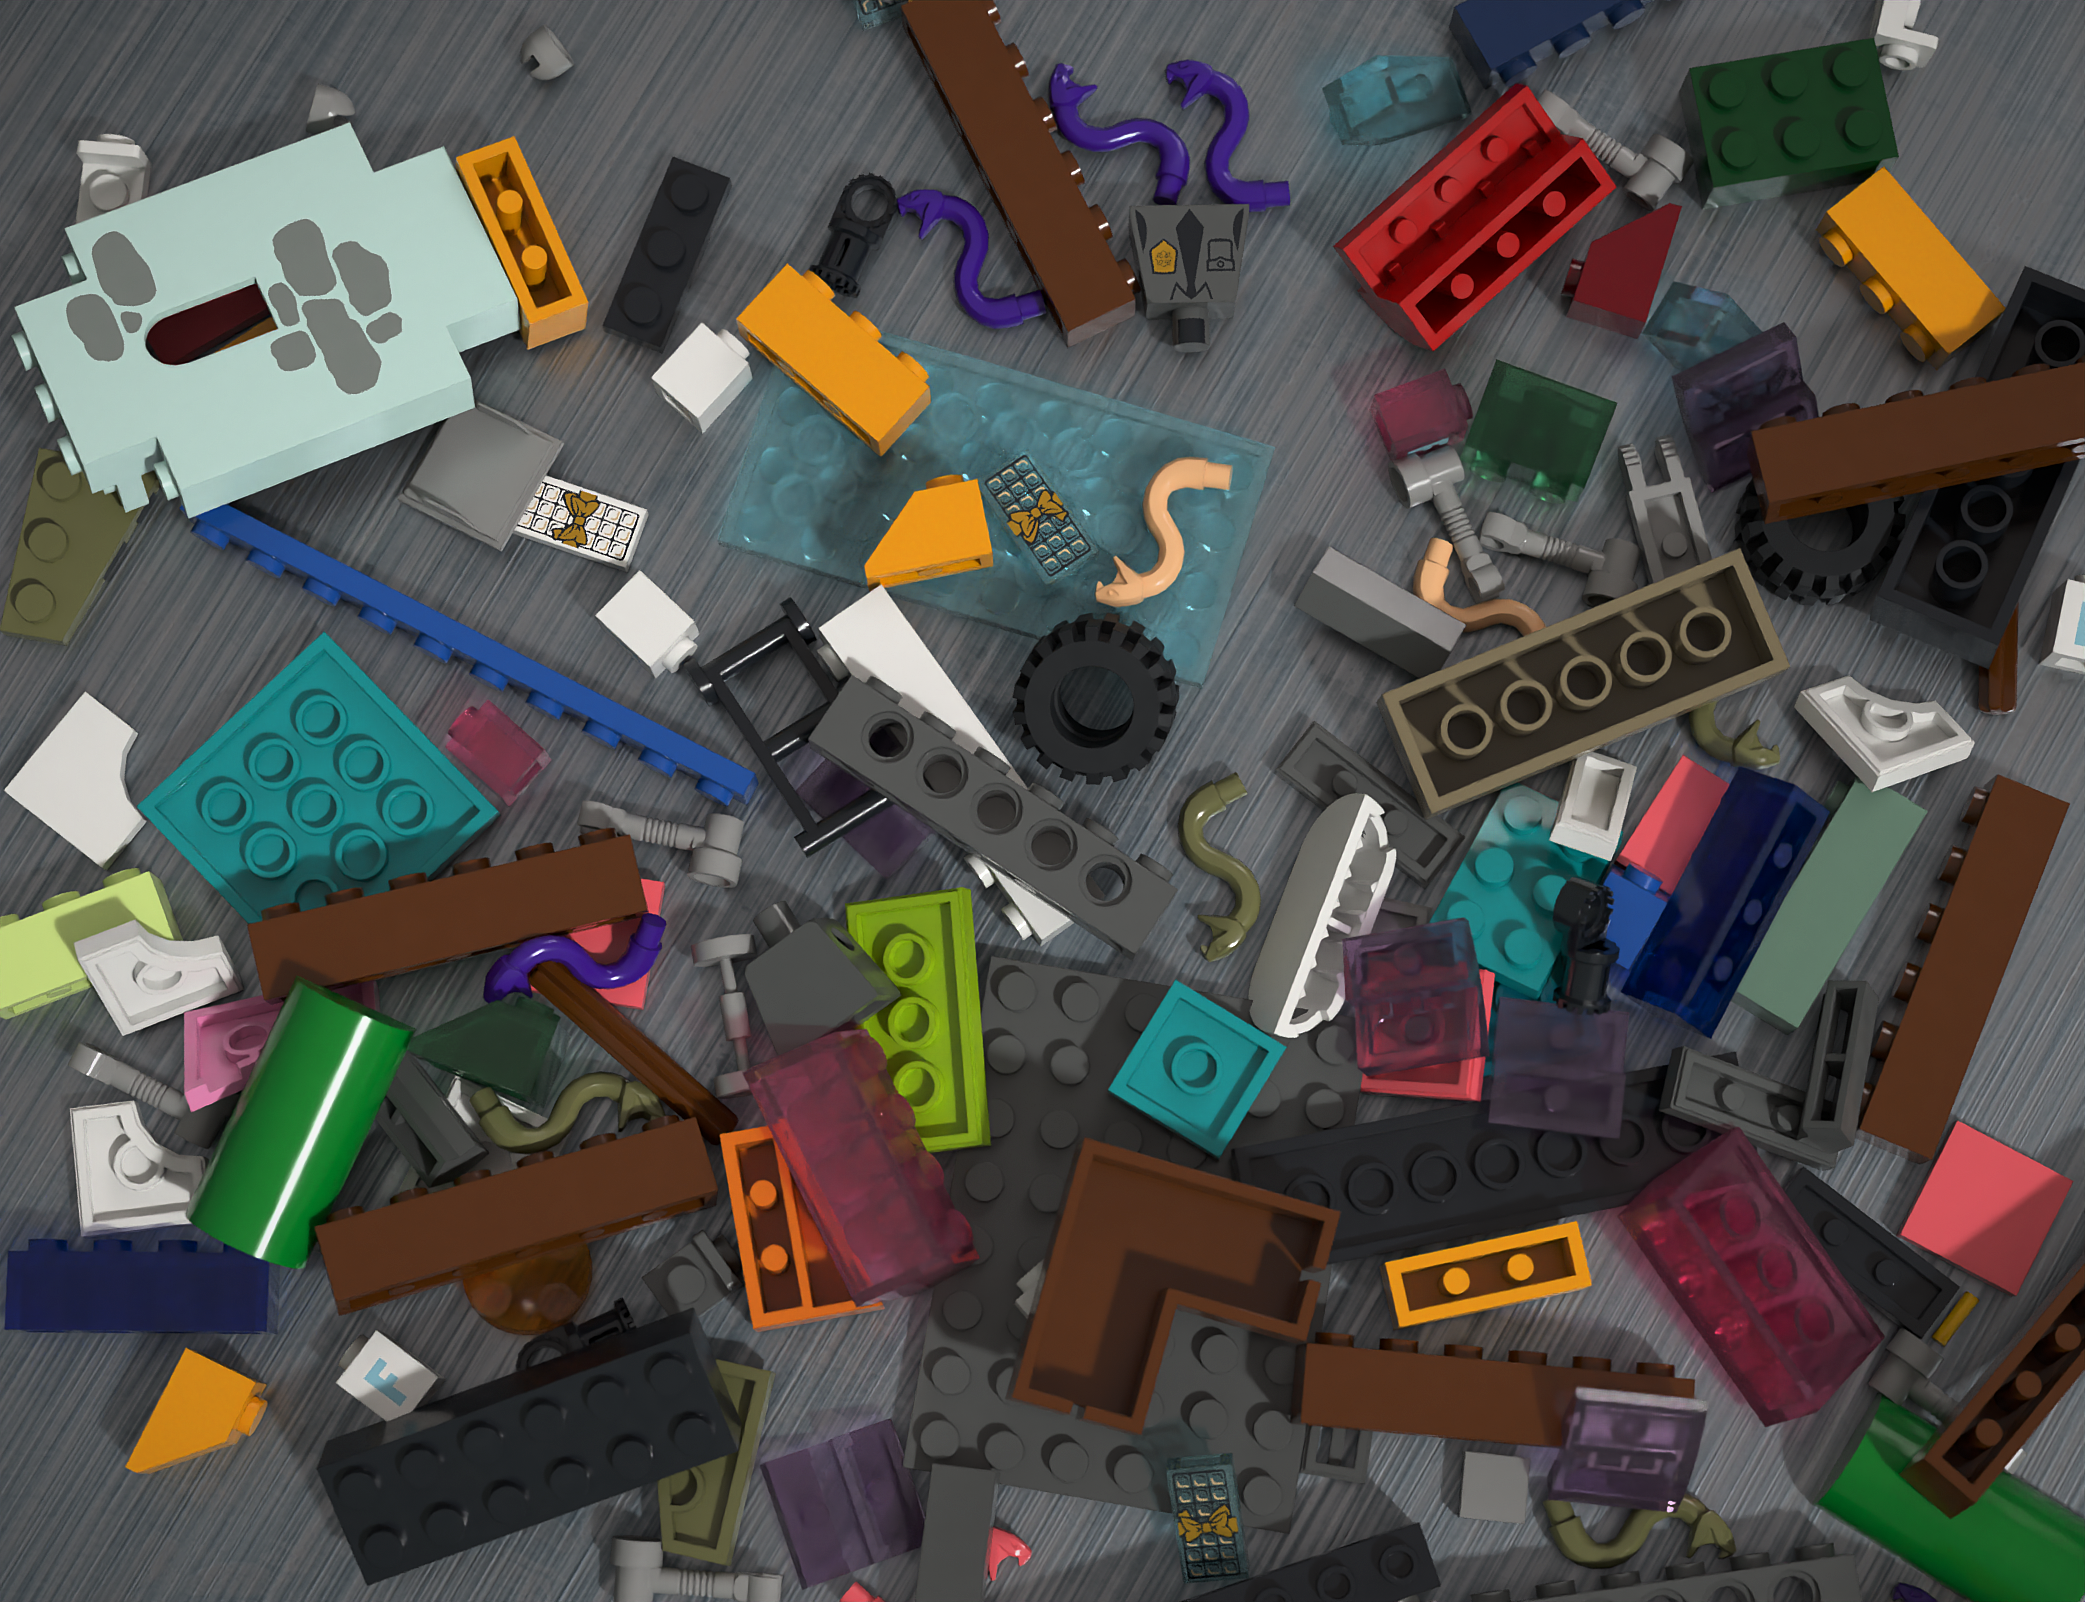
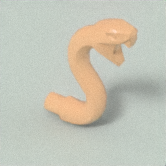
M1182 457L1165 464L1152 476L1145 488L1142 509L1147 527L1159 547L1157 563L1150 571L1138 574L1115 556L1113 561L1118 571L1113 583L1106 586L1098 581L1094 594L1097 602L1114 607L1136 605L1143 602L1144 598L1163 592L1175 581L1182 569L1185 551L1183 538L1167 510L1168 497L1172 491L1186 487L1203 491L1205 487L1229 490L1233 465L1208 462V458Z
M1430 538L1423 560H1418L1413 576L1412 590L1415 596L1466 624L1463 632L1477 631L1491 625L1503 623L1516 627L1523 636H1526L1546 627L1543 620L1534 610L1512 599H1492L1466 608L1451 606L1445 601L1444 584L1450 572L1447 565L1454 546L1445 540Z

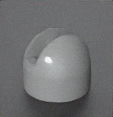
M545 24L530 34L522 44L520 50L521 64L530 61L534 57L540 64L529 74L533 78L552 80L574 66V62L563 44Z
M318 84L312 101L306 132L317 135L349 123L348 119L338 115L355 114L350 98L336 88Z

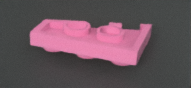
M376 980L332 990L380 1012V997ZM263 995L184 1012V1093L191 1112L244 1089L284 1002L271 1005L264 1001Z

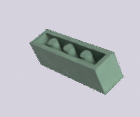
M1857 775L1848 785L1838 780L1818 813L1828 819L1816 839L1806 833L1786 864L1795 873L1784 892L1773 887L1757 911L1753 920L1763 926L1752 945L1748 946L1741 941L1725 964L1721 974L1729 978L1730 981L1721 995L1785 1035H1789L1796 1030L1928 811L1889 787L1871 792Z

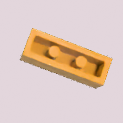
M515 136L457 156L455 170L518 299L521 324L519 332L527 350L585 329L589 302Z
M1884 166L1826 211L1816 228V231L1821 235L1819 238L1820 245L1830 260L1840 267L1846 265L1862 283L1859 288L1866 302L1879 314L1887 312L1902 330L1900 337L1907 350L1921 362L1928 360L1936 371L1994 326L2006 309Z
M787 263L736 318L740 336L881 457L931 403L930 386L925 383L929 375L907 353L901 351L895 357L878 341L882 334L861 313L853 311L848 316L831 301L835 297L834 292L815 273L807 270L803 275H800Z
M1577 1221L1389 1261L1379 1267L1393 1331L1579 1291L1592 1286Z

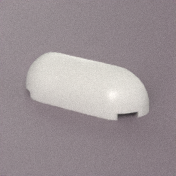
M1348 794L1333 802L1317 818L1303 841L1250 982L1248 999L1253 1000L1249 1010L1250 1016L1254 1024L1264 1032L1287 1038L1299 1037L1300 1034L1315 1028L1323 1020L1331 1021L1344 1003L1392 878L1396 862V848H1389L1387 830L1380 816L1385 812L1374 799L1366 794ZM1363 830L1366 833V835L1363 834L1364 838L1361 837ZM1295 1007L1309 1009L1307 1013L1291 1019Z

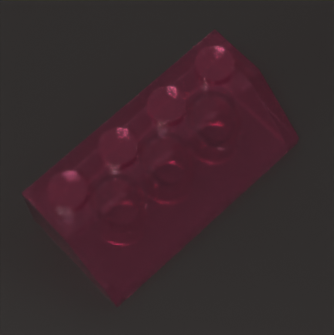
M867 1029L833 1032L757 1064L742 1073L856 1308L921 1294L980 1259L972 1243L973 1233L970 1224L963 1214L955 1209L943 1184V1170L936 1158L927 1152L915 1128L916 1119L913 1109L908 1101L898 1093L886 1069V1055L879 1043L870 1037Z
M1739 1126L1730 1129L1654 1179L1618 1215L1622 1224L1765 1427L1817 1413L1885 1338V1335Z

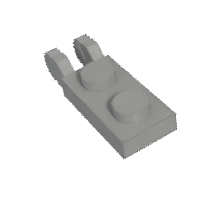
M1671 434L1656 437L1655 455L1665 483L1646 486L1640 455L1635 446H1633V443L1619 446L1617 450L1620 470L1628 492L1625 498L1638 546L1642 550L1641 557L1649 585L1712 560L1690 477L1685 478L1677 447Z

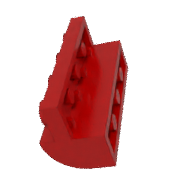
M1515 83L1333 247L1362 287L1357 291L1373 311L1391 329L1408 342L1418 347L1435 351L1617 186L1585 140L1561 134L1529 87L1524 84Z

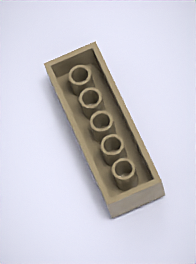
M1739 548L1382 694L1376 703L1423 816L1427 820L1774 678L1790 668V664Z

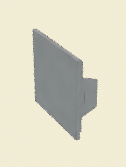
M474 399L475 408L443 420L398 500L502 552L564 443Z

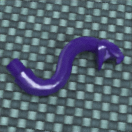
M1182 60L1167 64L1165 69L1167 83L1171 84L1176 80L1182 83L1186 90L1180 106L1182 110L1205 94L1217 97L1224 106V121L1212 138L1204 161L1206 179L1213 193L1224 204H1249V212H1265L1266 208L1290 206L1288 181L1264 183L1262 179L1246 182L1234 178L1229 170V159L1246 133L1250 118L1248 100L1238 83L1225 73L1213 70L1212 66L1206 63Z
M1062 63L1056 64L1048 84V103L1054 114L1055 123L1063 136L1078 148L1091 152H1110L1137 142L1153 145L1158 149L1160 162L1155 174L1158 181L1152 200L1157 205H1177L1181 188L1187 185L1190 172V155L1185 143L1178 134L1162 122L1149 118H1133L1105 128L1087 125L1079 116L1078 106L1097 91V85L1080 86L1074 83L1069 78L1073 74L1074 68Z
M914 190L897 198V210L902 218L907 212L914 213L919 217L921 221L918 234L920 240H923L941 219L953 221L961 228L964 245L953 273V289L958 303L969 317L980 325L993 329H1003L1023 325V320L1047 314L1040 290L1019 296L1013 293L999 299L984 297L980 292L977 279L988 252L989 233L985 220L976 207L965 199L957 196L943 195L941 191Z
M643 914L636 933L630 936L626 951L616 962L606 965L596 963L577 942L564 936L547 935L528 940L516 947L511 954L501 956L492 965L486 974L483 998L485 1002L495 1006H502V999L511 993H523L528 998H532L533 994L527 974L535 965L546 961L562 963L576 979L595 989L609 990L627 986L646 975L655 964L662 949L660 941L667 922L656 914Z

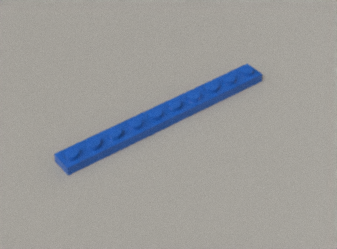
M227 504L189 518V521L194 524L190 532L202 541L221 550H224L228 542L250 552L246 561L257 569L275 578H280L285 570L305 580L301 589L312 597L333 607L336 606L339 599H342L360 608L361 610L357 618L376 630L391 635L395 627L417 637L413 646L435 660L447 664L452 655L472 665L473 667L469 675L492 689L503 692L506 685L509 684L529 694L525 703L549 718L559 721L564 712L584 722L585 725L581 732L604 746L615 749L619 741L641 751L638 761L661 775L672 778L675 770H678L698 780L694 790L718 804L728 807L733 798L748 805L759 785L756 774L737 763ZM181 505L180 510L188 518L183 505Z

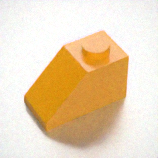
M946 475L927 481L925 483L926 489L914 491L864 565L869 591L874 590L881 584L884 588L993 566V551L978 479L964 481L962 475Z
M185 1348L125 1467L136 1473L151 1474L237 1444L242 1433L251 1436L260 1423L267 1407L268 1401L260 1398L267 1384L198 1350Z

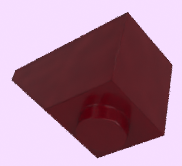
M1669 203L1592 241L1584 261L1572 258L1561 294L1572 297L1566 317L1638 339L1647 321L1682 206Z

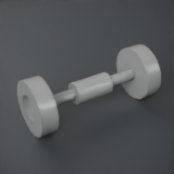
M754 935L723 936L691 945L695 967L720 965L725 992L724 995L719 996L726 1041H733L738 1068L736 1072L713 1078L716 1098L745 1097L780 1088L777 1067L753 1069L750 1067L746 1039L752 1037L745 994L744 992H737L733 963L757 956Z

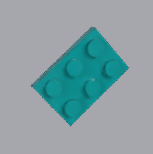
M1517 782L1502 788L1422 934L1421 945L1467 968L1482 969L1495 973V981L1537 1001L1562 955L1561 943L1563 933L1558 932L1553 924V910L1561 888L1572 877H1580L1600 884L1622 843L1624 832L1621 831L1618 845L1611 861L1549 841L1559 801Z

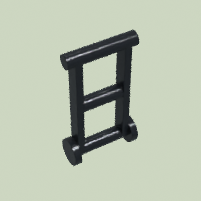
M789 597L780 603V607L785 614L780 619L702 667L699 666L694 657L683 663V666L707 705L710 707L721 701L802 826L804 831L796 835L794 839L808 859L893 806L894 803L870 789L816 823L777 764L809 743L808 738L839 694L808 647V645L817 640L812 628L794 600ZM789 643L827 702L770 738L762 741L725 682ZM870 742L869 745H870L871 749H872L876 754H878L877 751L875 750V748L873 747V745H872L871 742Z

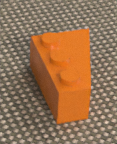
M779 1123L719 1134L753 1329L757 1332H763L885 1309L786 1125Z

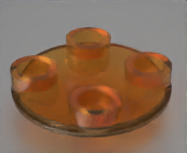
M587 1244L464 1279L463 1286L473 1309L491 1326L515 1335H538L565 1324L582 1307L592 1282V1259Z

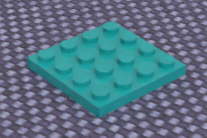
M325 631L137 805V808L248 924L263 921L261 910L281 904L299 902L301 912L326 906L325 895L345 889L362 887L364 896L390 891L388 881L404 875L426 872L428 882L432 881L501 816L499 811Z

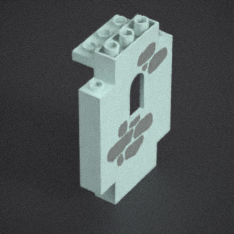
M349 122L64 228L71 253L65 254L61 258L72 286L14 307L22 331L12 334L11 337L25 370L37 367L44 383L35 386L34 390L48 423L58 419L61 420L67 436L57 439V443L71 476L83 471L92 494L103 490L105 495L116 491L125 512L149 504L141 475L155 470L166 499L171 500L179 496L189 519L475 408L471 377L459 353L520 330L521 324L518 299L445 147H440L373 172ZM255 283L277 327L274 331L190 363L176 366L159 362L146 349L148 332L161 319Z

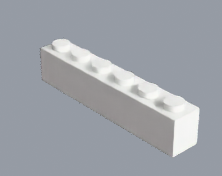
M882 584L818 628L820 639L824 646L816 650V652L837 682L846 676L850 678L851 675L864 683L867 682L870 676L878 678L903 697L898 704L900 707L917 718H920L924 711L938 717L956 731L952 741L974 754L978 747L991 752L1010 767L1006 776L1028 790ZM884 727L898 747L890 753V756H896L904 750L907 738L902 731L895 727ZM937 762L925 771L923 779L927 787L932 791L947 793L958 786L961 775L954 765L947 762ZM992 797L985 800L977 811L980 821L985 826L993 829H1001L1008 826L1015 817L1013 806L1007 800L1000 797ZM1056 833L1041 834L1033 841L1031 846L1034 856L1040 862L1048 865L1062 862L1069 854L1067 842ZM970 853L964 857L974 875L985 888L995 883L1005 896L1009 904L1003 907L1001 911L1022 940L1032 935L1041 947L1074 923ZM1089 874L1086 878L1088 891L1096 899L1104 900V893Z

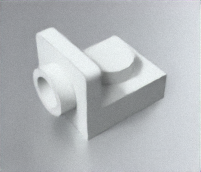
M1876 0L1867 39L1874 38L1879 61L1883 65L1898 70H1912L1915 67L1923 68L1935 53L1939 38L1912 30L1921 0Z
M101 134L97 136V141H78L77 155L83 162L76 224L147 198L151 162L142 148L135 145L134 140L121 135Z

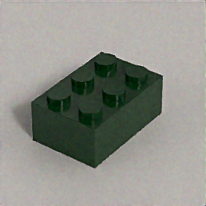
M1874 38L1689 68L1679 90L1702 209L1863 183L1883 166L1890 172L1899 158Z

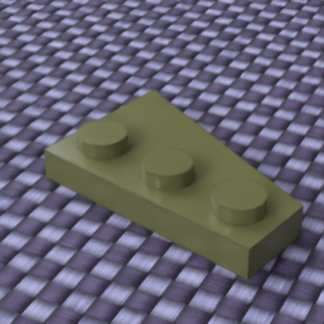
M39 448L0 631L6 636L67 646L104 584V575L123 543H128L138 526L136 520L145 505L125 512L116 491L105 495L103 490L92 494L83 471L71 476L61 451ZM155 470L141 475L148 500L152 493L156 494L161 487Z
M715 1359L742 1423L738 1451L658 1480L663 1551L731 1566L776 1373Z

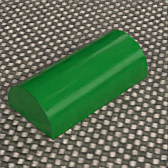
M296 975L186 1210V1218L200 1230L244 1253L280 1266L304 1269L317 1244L315 1227L326 1224V1217L332 1212L414 1037L416 1029Z
M1877 1393L1813 1500L1812 1505L1967 1602H2080L2085 1594V1519L2003 1469L1974 1505L1950 1520L1899 1475L1938 1428L1902 1405L1894 1403L1882 1393Z

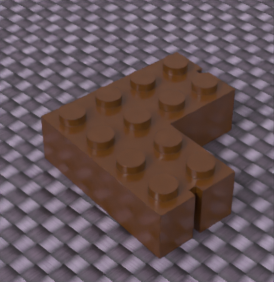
M1083 1138L1076 1144L1005 1399L1060 1415H1069L1072 1406L1077 1405L1079 1406L1075 1418L1077 1420L1129 1435H1142L1176 1309L1291 1343H1300L1307 1340L1322 1283L1310 1279L1300 1282L1299 1280L1302 1270L1316 1273L1326 1269L1341 1212L1103 1142Z

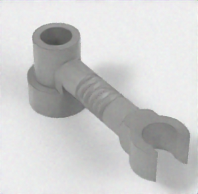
M1544 89L1537 99L1561 134L1583 138L1597 158L1599 157L1601 161H1605V164H1610L1611 168L1629 179L1622 189L1623 192L1632 201L1647 210L1653 211L1672 183L1679 184L1694 163L1693 158L1683 148L1658 134H1653L1642 151L1636 154L1626 146H1621L1620 142L1611 139V136H1606L1605 132L1596 129V126L1580 117V114L1575 109L1571 108L1552 92Z
M1447 445L1420 457L1416 453H1412L1389 462L1388 472L1393 489L1405 508L1409 509L1426 501H1433L1438 514L1441 516V520L1444 521L1443 524L1446 527V531L1449 532V537L1452 538L1451 542L1454 543L1453 546L1461 561V570L1474 603L1478 604L1500 597L1498 592L1505 590L1502 577L1489 555L1483 551L1477 535H1474L1475 531L1472 529V525L1469 524L1470 520L1467 518V514L1464 513L1465 509L1461 507L1462 503L1453 485L1464 479L1463 466L1456 450L1451 445Z
M1487 512L1478 537L1482 547L1493 551L1511 554L1523 553L1536 558L1541 557L1542 560L1547 559L1549 562L1553 561L1555 564L1559 563L1562 566L1565 565L1574 570L1587 573L1588 578L1582 600L1593 608L1636 591L1638 588L1633 579L1642 550L1634 543L1610 538L1605 541L1603 550L1599 551L1583 545L1577 546L1576 543L1571 544L1570 541L1565 542L1563 539L1559 540L1557 537L1553 538L1544 533L1528 529L1527 525L1500 513Z
M582 801L577 825L580 826V833L585 834L600 829L616 828L617 837L630 834L632 840L656 842L658 845L674 846L678 849L692 851L687 876L690 879L721 888H734L737 886L742 865V859L737 856L744 826L742 820L724 814L711 813L707 814L704 827L683 823L677 824V822L671 823V821L665 822V820H659L658 818H647L646 816L627 813L623 809L595 801Z
M79 1042L68 1063V1066L127 1094L131 1093V1096H136L137 1099H142L143 1102H147L155 1108L158 1107L159 1110L180 1120L174 1133L205 1149H210L225 1117L231 1116L242 1091H239L191 1112L185 1093L173 1087H168L167 1084L163 1085V1082H158L157 1079L146 1076L145 1073H141L139 1070L125 1064L122 1060L92 1044L86 1043L85 1045Z
M1901 1327L1886 1347L1890 1352L1889 1356L1868 1384L1898 1405H1902L1907 1397L1924 1410L1930 1412L1932 1416L1935 1415L1936 1419H1940L1943 1423L1958 1404L1957 1401H1954L1952 1397L1949 1398L1948 1394H1944L1940 1388L1929 1380L1944 1358ZM2020 1448L2004 1470L2013 1475L2027 1456V1453Z
M634 1535L612 1536L610 1564L616 1565L613 1602H653V1593L673 1595L680 1593L681 1595L687 1594L688 1596L693 1594L694 1596L700 1595L701 1597L706 1595L707 1597L713 1596V1598L733 1599L741 1602H779L781 1599L782 1575L719 1571L713 1573L712 1571L706 1572V1570L701 1572L700 1570L694 1571L693 1569L688 1571L687 1569L663 1567L662 1539Z

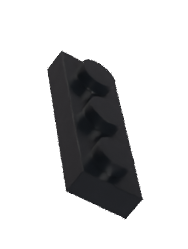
M672 157L602 325L606 333L663 354L732 187L731 178Z
M1805 1167L1799 1168L1761 1219L1889 1319L1918 1339L1923 1338L1960 1289V1286Z

